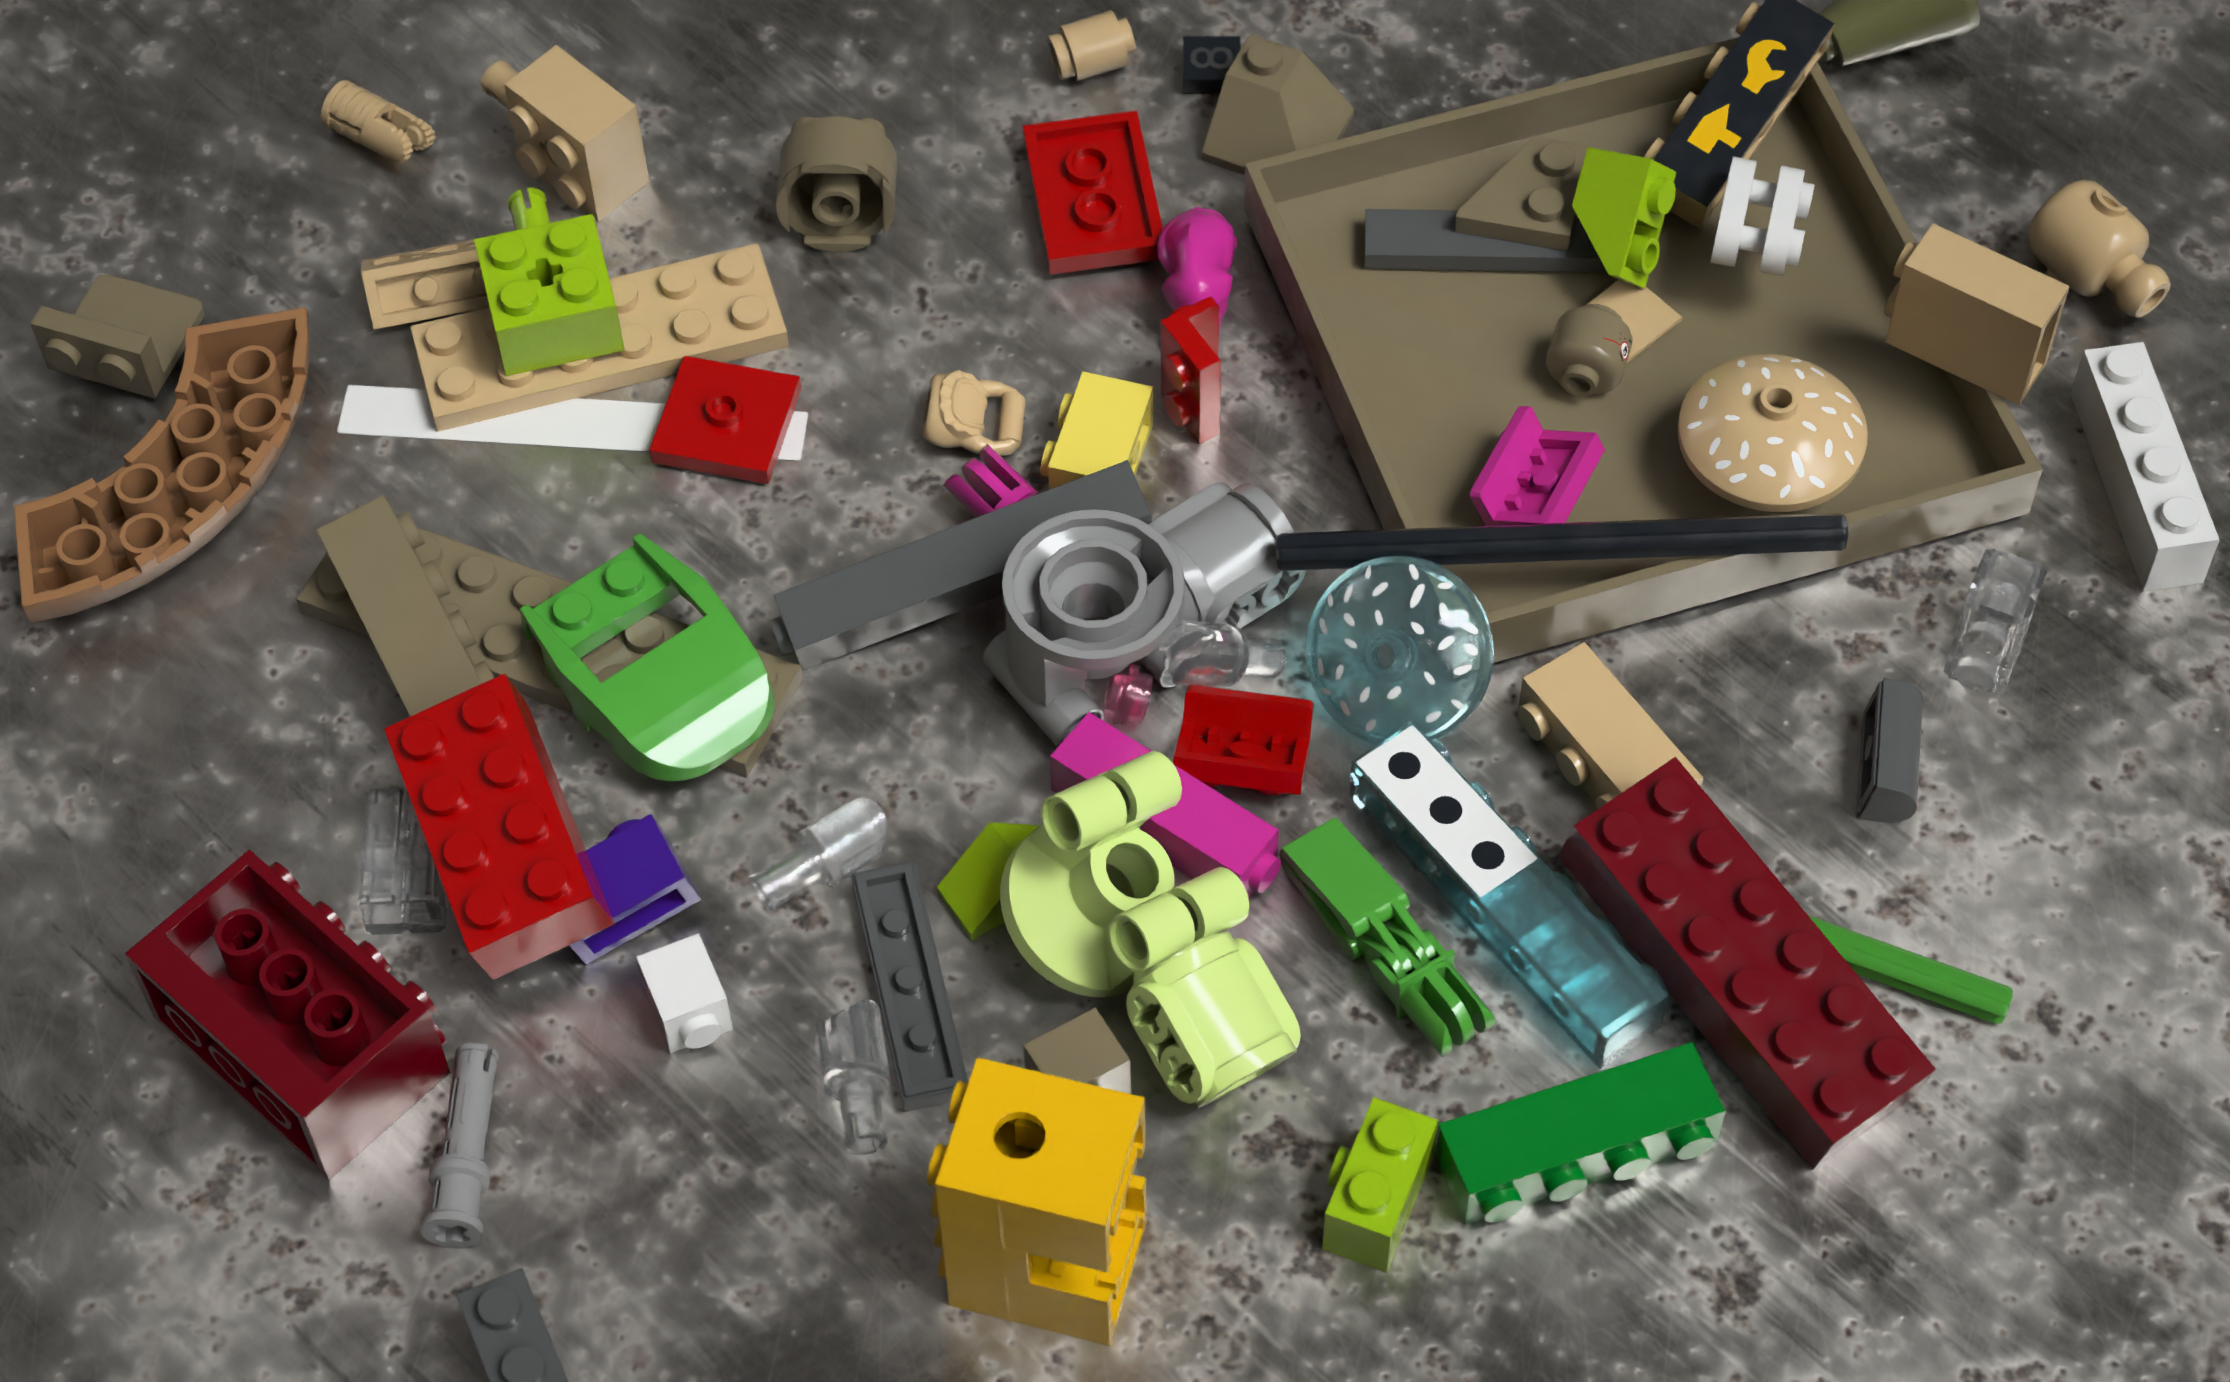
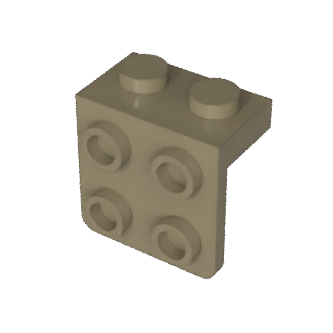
M104 274L94 280L74 314L41 306L30 324L48 369L156 399L186 348L185 328L199 326L204 318L205 311L201 301L196 298Z

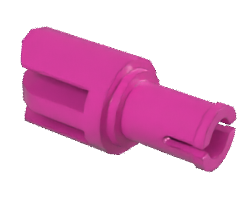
M989 444L984 446L979 453L984 464L977 459L971 458L962 466L963 475L970 486L956 474H953L944 483L946 489L975 517L1039 494Z

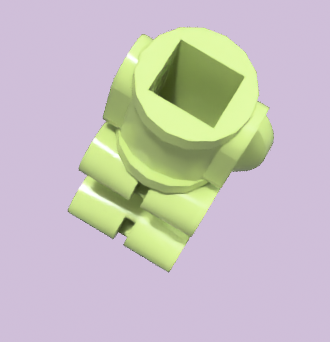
M1151 751L1045 798L1041 806L1042 824L1016 846L1004 867L1000 885L1001 910L1008 933L1020 954L1041 976L1066 991L1088 997H1110L1129 991L1126 1000L1129 1019L1165 1084L1180 1101L1188 1104L1195 1102L1197 1107L1200 1108L1238 1089L1297 1052L1296 1048L1299 1046L1301 1034L1294 1012L1256 948L1245 939H1233L1229 932L1223 933V931L1244 922L1249 912L1248 894L1237 875L1227 868L1218 867L1174 888V870L1169 856L1152 836L1140 830L1139 827L1149 818L1176 806L1181 799L1182 793L1181 779L1176 767L1161 752Z

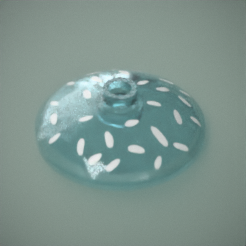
M1403 555L1386 556L1363 562L1339 576L1323 593L1312 613L1308 626L1306 663L1313 689L1319 701L1329 715L1354 736L1381 746L1413 725L1429 743L1448 736L1462 726L1482 702L1492 676L1494 644L1491 627L1481 603L1458 576L1441 565L1426 559ZM1382 644L1389 646L1394 652L1395 660L1390 668L1383 666L1378 660L1377 653Z

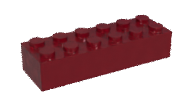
M1676 756L1573 825L1558 858L1813 1170L1913 1098L1936 1071V1068Z

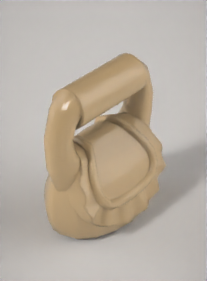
M961 370L952 373H937L932 376L929 382L923 419V437L929 443L939 447H963L979 454L980 450L989 444L1000 456L1011 455L1021 448L1026 399L1018 390L1000 381L976 380L973 374L965 373ZM986 398H1000L1002 400L998 441H993L983 436L985 430L983 423L985 410L987 409Z

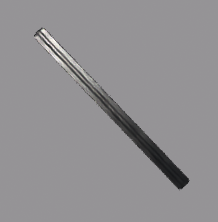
M1842 513L1281 533L1276 538L1275 552L1278 569L1282 571L1368 568L1369 565H1371V568L1405 567L1410 564L1415 566L1734 555L1841 551L1846 548L1849 531L1846 516Z

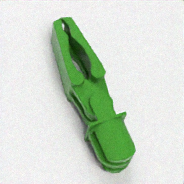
M1336 817L1281 848L1279 856L1282 868L1350 959L1355 960L1361 957L1367 963L1371 975L1378 986L1396 1006V1017L1400 1019L1408 1015L1441 1057L1451 1052L1453 1048L1452 1043L1456 1046H1462L1472 1040L1475 1035L1474 1029L1478 1033H1483L1494 1026L1496 1023L1494 1014L1454 967V950L1451 949L1447 952L1430 931L1420 929L1406 910L1410 906L1406 893Z

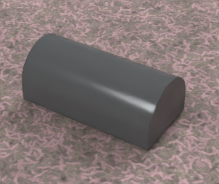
M1883 678L1882 682L1879 681L1863 711L1857 814H1859V819L1897 823L1909 819L1917 810L1923 696L1916 687L1906 682Z

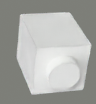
M699 933L636 956L643 989L670 1054L686 1047L696 1049L707 1046L717 1040L721 1034L733 1030L727 997Z

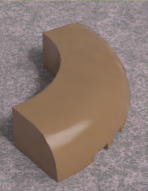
M306 307L185 328L186 348L182 371L174 391L177 397L175 404L166 420L161 421L158 419L148 433L123 456L125 465L98 483L91 477L85 482L63 492L40 500L14 505L22 608L30 623L35 624L73 615L111 602L147 585L180 565L209 543L245 508L264 485L283 455L299 418L306 393L310 361L309 316Z

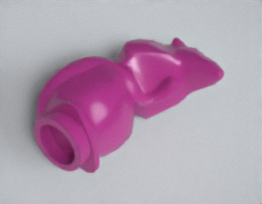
M1195 207L1174 217L1164 226L1159 235L1157 252L1161 264L1170 275L1162 285L1163 294L1168 305L1175 311L1181 306L1193 305L1207 297H1212L1219 305L1220 333L1222 318L1227 310L1232 287V275L1228 272L1233 264L1234 250L1237 248V238L1234 235L1233 227L1217 211Z

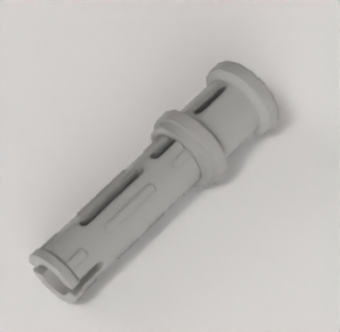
M465 1043L456 1049L454 1077L449 1099L443 1151L429 1169L428 1182L434 1189L430 1213L422 1218L420 1233L424 1239L442 1247L467 1248L478 1244L482 1240L484 1225L478 1219L481 1193H484L489 1188L491 1176L488 1166L483 1161L484 1146L493 1095L494 1075L496 1074V1066L499 1059L497 1050L491 1048L487 1052V1059L484 1060L487 1045L482 1043Z

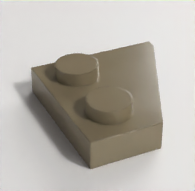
M1532 137L1458 209L1455 232L1569 251L1577 217L1572 203L1587 147L1591 146Z

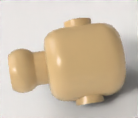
M2087 179L2074 181L2062 187L2041 206L2029 225L2027 237L2029 248L2047 267V276L2069 285V288L2080 296L2094 297L2103 295L2111 290L2115 294L2116 304L2119 309L2131 317L2139 318L2156 308L2170 290V280L2167 273L2159 266L2145 263L2142 260L2149 247V234L2146 227L2128 211L2127 207L2117 201L2105 188L2095 181Z

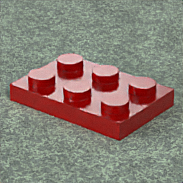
M1137 110L1022 126L1025 153L1050 275L1160 260L1157 245L1163 226Z

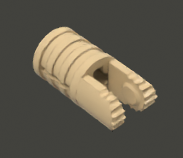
M342 80L334 85L322 105L321 122L323 126L397 163H402L411 157V152L414 149L416 152L425 150L434 143L433 140L436 138L434 136L435 131L432 130V126H429L426 121H422L421 118L418 119L415 115L376 94L370 93L362 87H358L348 80Z

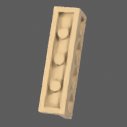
M474 239L362 260L361 275L373 329L490 307Z

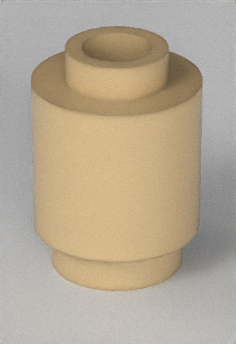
M1112 10L1059 27V33L1047 37L1052 61L1060 80L1074 77L1077 82L1128 66V53L1136 51L1134 36L1126 18L1117 20Z

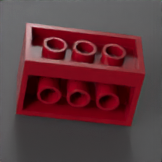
M249 849L124 954L154 1019L330 1180L451 1073L442 1048L447 1041L433 1021L432 1014L436 1011L434 1003L416 983L409 980L402 985L389 974L391 968L386 959L371 943L363 940L357 945L344 934L346 928L341 919L327 904L318 901L315 905H312L300 894L302 889L299 883L283 865L274 862L268 866Z

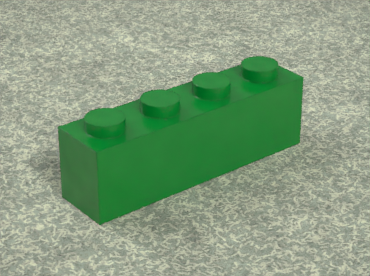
M1693 1042L1439 1123L1434 1155L1464 1224L1466 1225L1484 1218L1488 1222H1498L1517 1214L1524 1205L1548 1197L1552 1201L1566 1200L1581 1193L1588 1184L1612 1176L1615 1180H1627L1646 1171L1652 1163L1677 1156L1681 1160L1697 1157L1708 1151L1714 1143L1718 1142L1726 1110Z

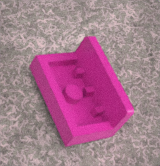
M1519 406L1506 429L1501 433L1499 441L1480 475L1475 479L1470 491V497L1486 526L1565 523L1605 449L1597 433L1543 430L1533 408Z

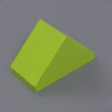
M989 822L937 886L938 895L971 941L1005 923L1000 901V885L1004 867L1016 846L1040 825Z

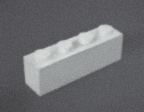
M2144 342L2084 350L2070 396L2143 592L2203 583L2220 539Z

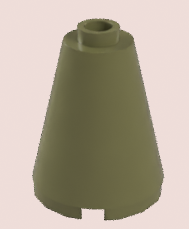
M1834 0L1819 13L1835 23L1828 47L1821 58L1825 62L1832 59L1836 65L1843 67L1964 36L1976 30L1980 23L1977 0Z

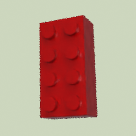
M505 673L384 728L468 953L493 980L615 924L530 708Z

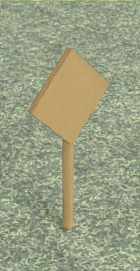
M1617 280L1588 303L1600 304L1613 309L1629 327L1633 343L1627 363L1682 321V316L1648 287H1645V289L1635 287L1621 280Z

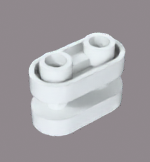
M1733 157L1710 263L1735 267L1738 249L1762 254L1759 272L1783 277L1785 265L1798 267L1805 231L1794 229L1795 218L1807 220L1815 184L1803 182L1805 170L1781 166L1777 183L1756 180L1753 178L1757 161ZM1748 203L1772 207L1768 230L1744 225Z

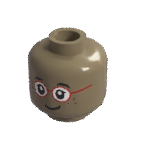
M1586 304L1568 310L1558 319L1547 352L1546 366L1549 374L1564 390L1575 396L1587 397L1612 391L1621 382L1633 343L1630 329L1616 311L1604 305Z

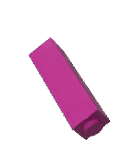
M1088 712L1050 755L1051 790L1055 793L1061 792L1151 752V750ZM1175 766L1181 779L1182 793L1180 801L1176 806L1149 818L1139 827L1140 830L1152 836L1164 848L1172 866L1193 879L1212 869L1223 867L1237 875L1245 887L1248 898L1255 890L1259 893L1264 892L1277 876L1281 866V860L1278 858L1279 830Z

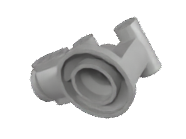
M1223 482L1210 485L1157 517L1149 524L1123 513L1095 509L1073 511L1050 518L1023 536L1008 557L1002 580L1006 629L988 644L982 661L994 677L1058 747L1088 712L1101 720L1104 719L1102 710L1085 692L1086 679H1101L1113 676L1124 670L1130 663L1139 660L1163 687H1174L1189 678L1204 660L1205 649L1195 638L1196 636H1200L1208 631L1215 638L1226 637L1290 597L1304 580L1306 570L1282 571L1278 569L1275 542L1277 536L1281 533L1295 532L1285 514L1274 500L1261 488L1248 482L1239 485L1233 490ZM1096 618L1101 619V620H1089V621L1085 620V619H1096Z

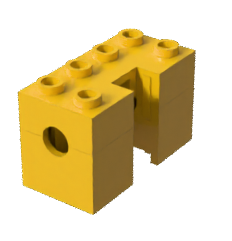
M977 1057L969 1083L959 1080L954 1088L949 1107L948 1122L955 1125L948 1145L940 1143L936 1145L927 1176V1185L936 1188L931 1206V1217L939 1219L935 1235V1248L942 1249L943 1251L939 1263L938 1277L946 1279L949 1306L1110 1346L1147 1224L1146 1177L1132 1174L1136 1167L1137 1158L1142 1159L1145 1149V1097Z

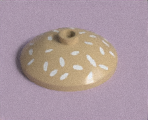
M1754 354L1737 357L1707 371L1692 385L1686 394L1681 406L1677 429L1679 446L1684 460L1693 474L1707 488L1734 504L1767 512H1791L1808 509L1838 495L1857 475L1864 459L1868 438L1864 413L1848 387L1830 372L1813 363L1778 354Z

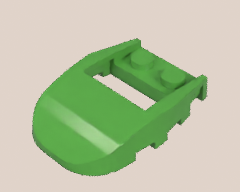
M639 533L632 538L633 546L532 609L529 604L520 608L522 632L527 640L533 637L537 640L542 649L544 667L556 688H561L572 705L573 715L587 732L594 728L612 743L613 753L639 773L657 780H688L710 772L754 743L763 734L772 719L775 695L759 654L706 579ZM679 595L691 602L703 616L700 620L602 683L580 659Z

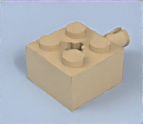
M555 45L519 73L512 69L511 65L505 61H497L485 71L481 80V86L484 87L482 91L509 109L507 111V118L514 130L517 144L515 156L518 163L531 177H541L553 186L561 199L573 209L580 207L587 214H593L595 220L599 222L649 183L636 105L559 46Z

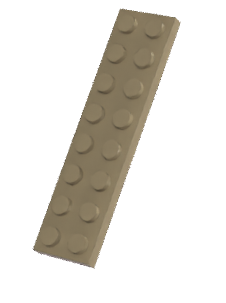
M417 527L425 541V544L415 548L422 564L433 559L451 592L440 598L448 615L459 609L477 642L466 648L474 665L485 660L494 677L505 673L521 695L573 714L572 705L560 687L556 688L544 667L542 649L535 637L527 640L522 632L520 608L526 604H529L533 609L573 583ZM326 552L296 598L300 613L371 639L337 570ZM652 612L580 659L602 683L690 625ZM757 649L755 650L764 664L775 695L773 716L766 730L754 743L718 766L721 769L748 778L803 680L801 665Z

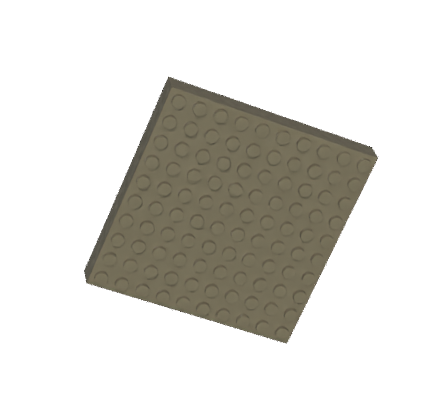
M1739 37L1245 163L1244 211L1383 529L1486 526L1470 497V491L1475 479L1480 475L1497 445L1501 433L1506 429L1519 406L1532 407L1543 430L1595 432L1605 449L1565 523L1842 513L1846 516L1849 535L1846 548L1841 551L1415 566L1419 575L1417 580L1412 578L1409 566L1400 567L1412 595L1418 585L1424 584L1425 586L1417 607L1448 676L1454 674V669L1461 666L1472 665L1471 669L2030 513L2043 469L2003 397L1885 342L1891 317L1884 314V309L1894 287L1900 281V278L1893 275L1894 268L1907 243L1910 241L1915 244L1918 243L1818 62L1750 159L1757 161L1753 179L1777 183L1781 166L1805 170L1803 182L1815 184L1807 220L1795 218L1794 229L1805 231L1798 267L1785 265L1783 277L1761 273L1759 268L1762 254L1739 249L1735 267L1710 263L1724 198L1701 230L1669 211L1665 214L1658 239L1660 245L1659 259L1654 270L1649 273L1646 287L1680 314L1682 321L1626 364L1619 385L1612 391L1599 395L1580 397L1568 393L1549 374L1546 366V357L1558 319L1568 310L1588 304L1619 280L1608 275L1605 267L1604 272L1365 268V209L1458 210L1532 137L1591 146V148L1644 157L1658 137L1667 141L1677 127V125L1672 123V119L1687 94L1692 92L1699 96L1709 81L1704 78V73L1717 51L1722 46L1731 50ZM1748 203L1744 225L1768 230L1772 207ZM1754 354H1778L1795 357L1813 363L1830 372L1848 387L1862 408L1867 424V447L1862 465L1855 478L1842 492L1832 499L1808 509L1791 512H1767L1746 508L1712 492L1693 474L1684 460L1679 446L1677 430L1684 398L1692 385L1703 374L1725 361ZM1444 582L1453 584L1449 589L1438 588V585ZM1442 602L1447 606L1449 612V619L1447 621L1440 615L1439 605ZM1462 623H1469L1478 629V633L1472 634L1462 627ZM1453 636L1455 638L1454 642L1443 650L1438 649L1439 644L1446 637ZM1463 645H1473L1478 650V653L1475 656L1469 654Z

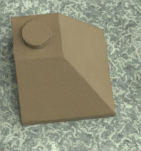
M1250 34L1226 73L1203 146L1202 160L1245 175V163L1341 139L1354 117V108L1304 52Z

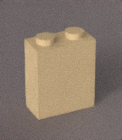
M1932 223L1918 244L1911 241L1907 243L1895 265L1893 275L1900 278V281L1894 287L1884 309V314L1891 317L1885 342L2020 405L2047 364L2070 286Z

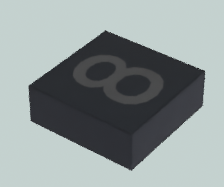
M1183 36V93H1220L1226 73L1240 51V36Z

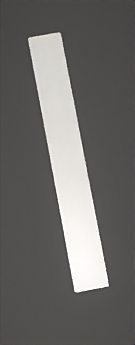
M349 385L347 386L337 433L649 452L666 404L575 398L437 432L426 389ZM794 411L777 460H801L808 419L807 412Z

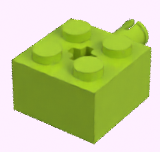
M527 188L531 203L530 208L525 207L521 189L511 194L508 199V209L512 215L515 230L474 239L506 376L625 351L616 302L593 214L551 223L546 206V196L541 190Z

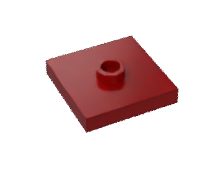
M684 355L649 449L651 463L769 484L802 390L800 376Z

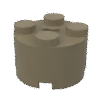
M841 116L822 118L802 117L792 125L791 133L785 139L780 152L776 210L782 226L788 232L791 226L795 231L804 235L805 244L815 249L829 252L854 251L870 245L872 236L883 228L885 234L891 227L895 216L897 155L892 143L885 135L884 126L879 121L872 118L854 119Z

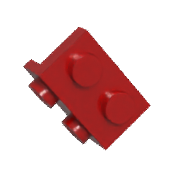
M1207 297L1193 305L1181 306L1173 311L1169 317L1160 321L1161 396L1163 397L1166 411L1173 423L1180 428L1185 426L1199 445L1220 435L1221 360L1219 358V305L1212 297Z
M1189 685L1185 693L1183 723L1174 753L1173 764L1209 787L1227 785L1255 789L1265 795H1281L1284 793L1301 795L1310 750L1314 703L1307 699Z

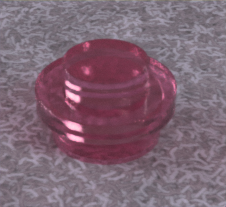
M1130 663L1123 670L1122 674L1117 673L1110 676L1105 693L1104 710L1113 711V725L1124 727L1127 722L1141 724L1145 717L1150 700L1153 677L1150 674L1139 672V666Z

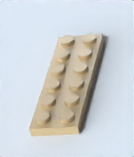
M755 243L609 278L616 302L625 351L506 376L490 307L410 326L437 432L675 375L678 373L684 355L725 363L789 347L787 330L759 244Z

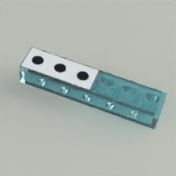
M1411 722L1351 762L1349 796L1600 1070L1662 1027L1669 995L1659 974L1647 964L1640 965L1623 947L1621 937L1614 926L1603 917L1596 918L1580 901L1578 892L1570 879L1562 872H1553L1537 855L1536 848L1530 837L1517 826L1511 828L1496 812L1491 797L1480 784L1474 781L1469 783L1453 766L1449 752L1440 741L1435 738L1428 739Z

